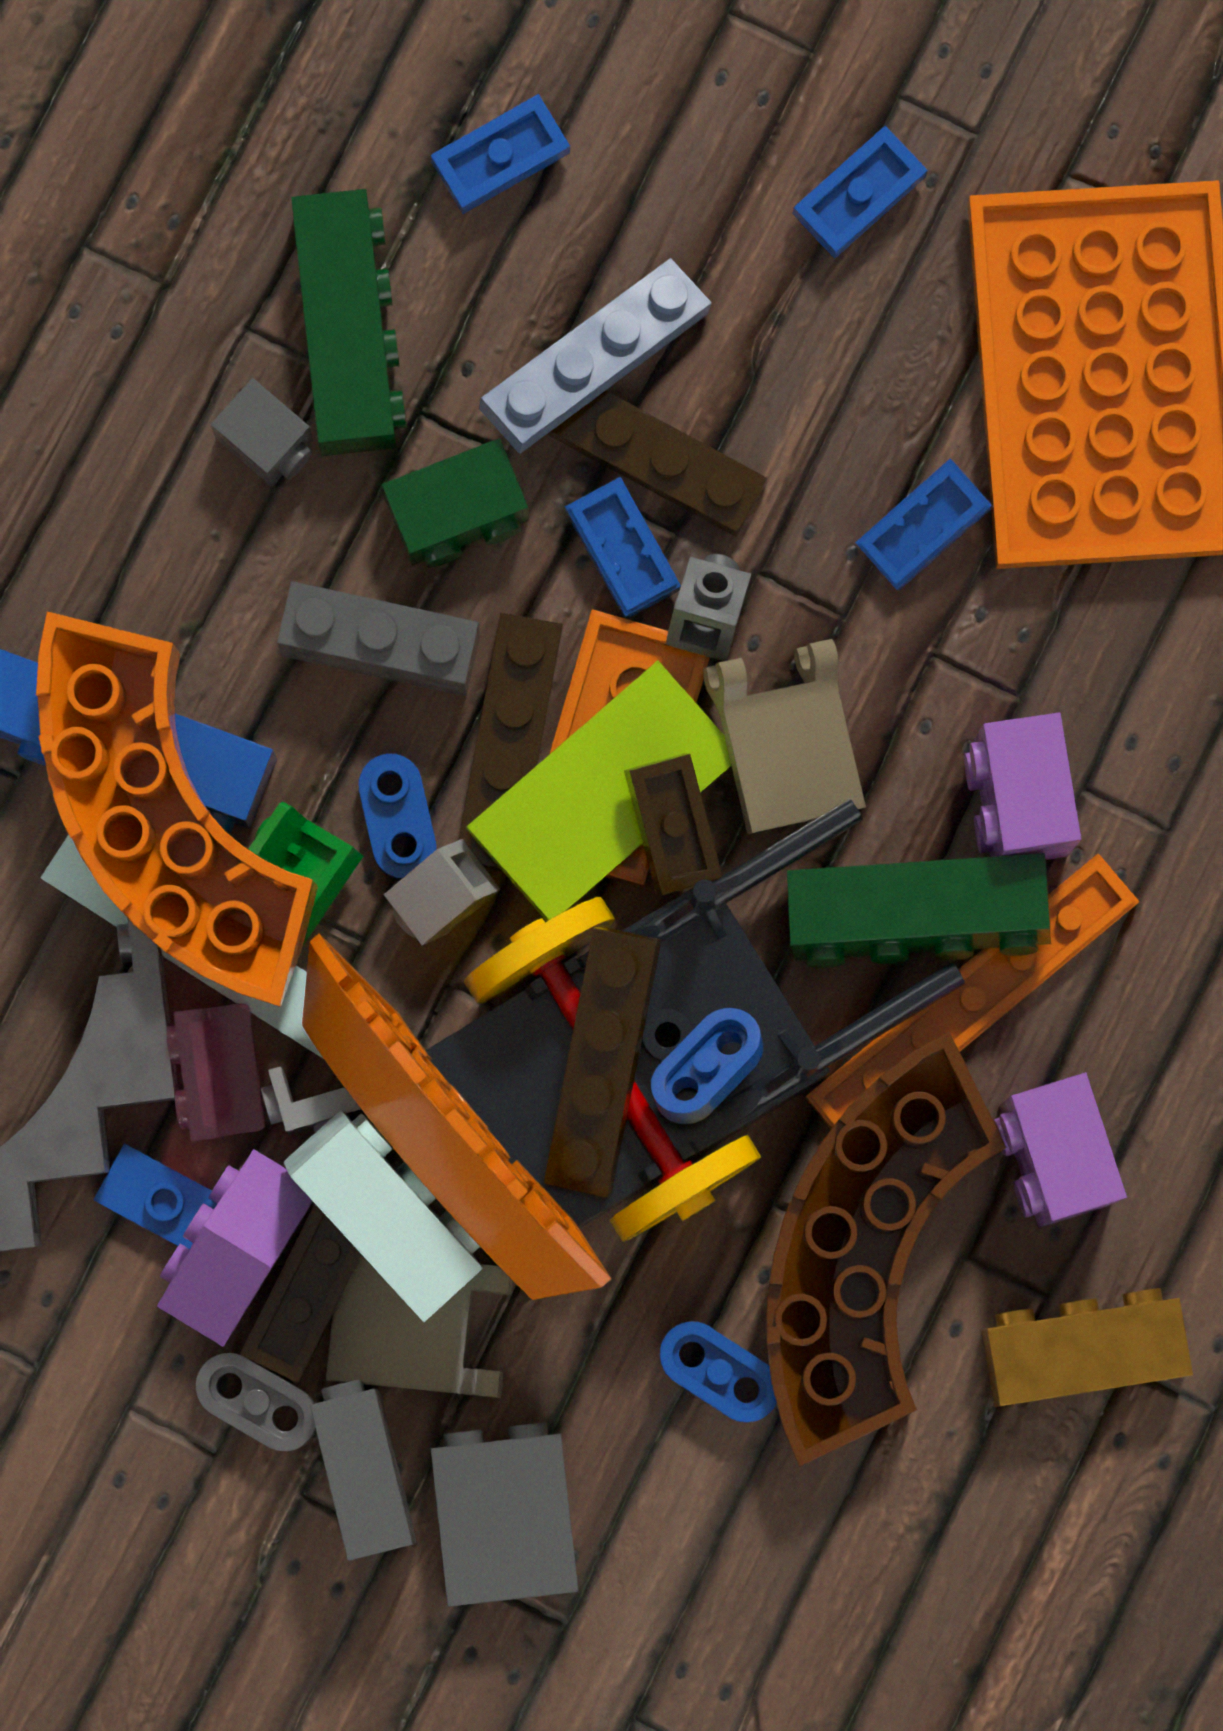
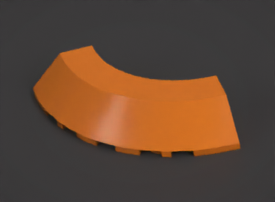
M47 611L38 655L36 686L40 725L39 741L60 818L81 858L104 893L120 911L124 913L133 925L166 953L201 976L239 994L281 1007L303 947L318 886L313 879L288 872L265 861L242 846L218 824L200 799L188 775L176 731L175 683L181 654L171 642Z
M320 933L309 942L302 1026L331 1070L374 1126L452 1217L532 1300L602 1288L611 1280V1277L573 1218L518 1160L513 1164L508 1161L510 1159L508 1152L488 1130V1126L460 1093L448 1083L441 1072L431 1062L432 1058L416 1039L401 1015Z

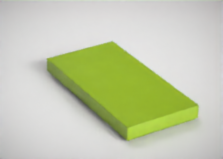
M657 660L466 827V830L543 918L549 921L567 911L643 844L624 770L687 753L691 755L701 793L731 767L725 736Z

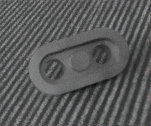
M223 1353L209 1359L200 1369L196 1380V1393L202 1406L214 1416L267 1447L278 1451L296 1450L307 1444L315 1434L316 1428L310 1405L315 1404L312 1398L303 1390L248 1358L234 1353ZM229 1373L236 1374L242 1381L240 1394L232 1399L223 1397L218 1388L220 1379ZM282 1406H291L298 1414L297 1425L290 1431H281L274 1423V1415Z

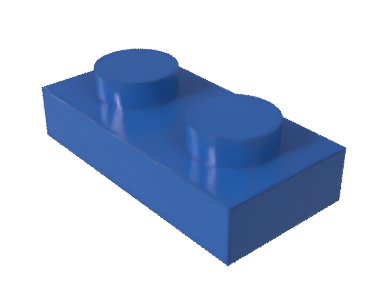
M537 94L430 156L431 163L461 213L465 214L570 154V145L540 95Z
M884 126L794 206L792 214L835 259L924 180L928 170Z

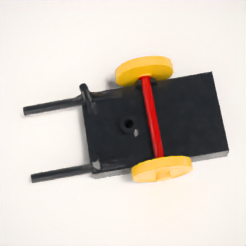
M851 799L846 800L742 863L718 880L709 881L703 879L698 881L694 888L623 930L662 939L613 1190L612 1194L607 1198L544 1183L589 951L581 956H574L566 962L564 961L568 956L591 941L594 927L602 926L609 928L615 921L606 903L601 897H596L557 915L547 922L543 918L532 922L510 937L511 944L483 962L464 980L476 1003H485L517 988L532 978H538L531 982L524 991L425 1051L432 1058L431 1062L441 1072L448 1083L460 1093L488 1126V1130L505 1148L510 1156L508 1161L513 1164L518 1160L573 1218L579 1229L657 1181L660 1184L658 1187L609 1219L622 1242L641 1234L676 1212L681 1220L684 1221L716 1201L711 1194L712 1190L759 1160L761 1155L750 1137L745 1135L695 1164L691 1160L826 1079L830 1074V1066L965 984L961 973L954 963L951 962L814 1046L726 904L863 821L858 808ZM724 1008H736L750 1014L756 1020L763 1040V1054L757 1066L703 1120L692 1124H679L665 1118L659 1112L651 1090V1080L656 1068L712 1012ZM671 1026L678 1031L680 1040L673 1047H663L656 1041V1031L660 1027ZM731 1042L724 1045L720 1052L725 1055H732L737 1053L742 1045ZM685 1088L677 1094L676 1098L687 1101L694 1098L698 1091L694 1088Z

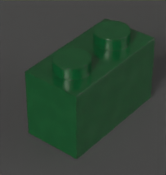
M500 438L382 484L385 501L412 566L424 561L428 568L444 565L463 554L460 547L483 538L487 545L505 541L521 532L519 524L529 521L527 503Z

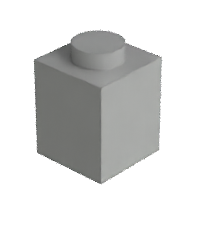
M461 839L435 850L389 889L384 896L394 908L393 915L398 925L408 935L417 938L421 945H424L450 933L501 889L464 840Z

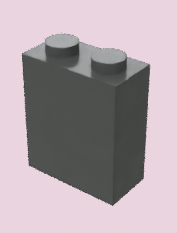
M360 1379L323 1388L324 1401L312 1404L310 1407L348 1561L415 1544L417 1538L380 1390L371 1389L365 1391L364 1382L360 1381Z
M547 1422L508 1427L509 1440L483 1443L482 1430L443 1434L445 1447L431 1449L448 1607L578 1592L561 1434L548 1435Z

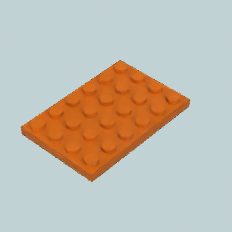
M1219 180L970 195L967 203L990 501L993 505L991 514L996 569L1223 555V219Z

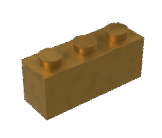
M1161 1288L1122 1294L1124 1307L1099 1310L1097 1298L1059 1304L1061 1317L1035 1321L1033 1308L995 1314L997 1327L981 1330L994 1407L1192 1376L1193 1371L1180 1298L1163 1300Z

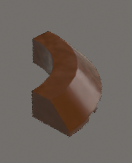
M950 1032L910 1053L881 1075L847 1108L813 1155L798 1182L785 1213L772 1259L768 1288L767 1350L771 1383L782 1427L798 1467L917 1410L908 1389L901 1363L897 1328L899 1290L908 1258L925 1221L946 1193L975 1167L1006 1149Z

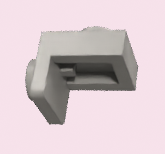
M281 1066L268 1070L272 1085L261 1088L271 1124L283 1122L285 1130L289 1135L312 1128L316 1133L341 1109L350 1119L353 1116L363 1114V1110L345 1087L293 1102L287 1078Z

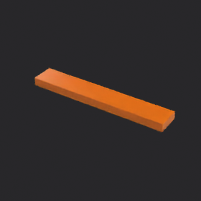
M1099 853L1048 894L1051 944L1038 945L1036 953L1022 956L1003 955L1000 953L999 948L982 949L958 969L965 981L963 986L874 1039L805 1097L830 1129L833 1128L847 1108L881 1075L913 1051L947 1032H950L959 1052L962 1051L1140 902Z

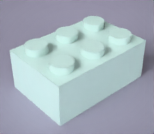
M341 1109L284 1161L290 1177L418 1317L425 1322L483 1269L473 1255L480 1246L448 1211H445L440 1217L429 1206L436 1199L435 1196L405 1162L395 1169L385 1158L393 1148L362 1113L352 1121Z

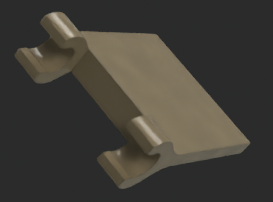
M833 639L810 643L805 647L794 649L795 664L804 681V684L747 696V673L742 658L719 662L715 666L703 668L706 689L715 703L721 719L747 834L817 819L848 799H851L858 809L866 808L838 690V653Z
M362 1255L333 1314L326 1380L350 1382L360 1379L366 1385L501 1398L504 1372L465 1367L473 1292L512 1295L513 1280L499 1266L481 1265L483 1269L423 1322Z

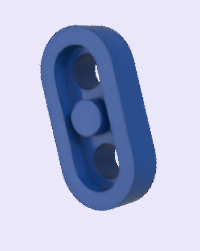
M383 754L369 761L363 768L358 784L375 861L385 875L400 881L437 850V844L419 770L414 763L404 756ZM390 774L398 776L403 782L401 790L393 796L384 795L378 789L379 781L384 776ZM400 836H409L417 843L415 852L409 857H399L392 851L394 841Z
M724 1008L712 1012L656 1068L651 1080V1090L655 1104L665 1118L679 1124H692L703 1120L757 1066L763 1054V1040L759 1026L750 1014L736 1008ZM731 1042L742 1045L741 1049L732 1055H725L720 1052L724 1045ZM685 1088H694L698 1091L694 1098L687 1101L676 1098L677 1094Z
M700 1322L681 1323L672 1328L664 1337L660 1347L661 1366L672 1381L730 1419L738 1422L749 1423L758 1421L766 1417L774 1409L776 1400L771 1383L770 1366L710 1326ZM688 1342L699 1344L704 1351L703 1362L697 1367H687L680 1360L679 1351ZM740 1378H751L758 1386V1395L750 1403H743L734 1395V1385Z

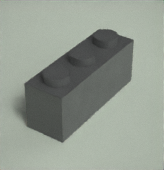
M291 581L277 644L283 657L467 697L480 640V628L477 621Z

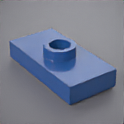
M950 458L855 543L893 587L899 591L993 508V505Z
M621 477L565 506L567 516L625 619L680 591L681 585Z
M125 1143L93 1199L173 1244L179 1246L181 1243L189 1249L193 1243L185 1239L183 1235L203 1203L212 1209H215L217 1203L208 1198L212 1190Z

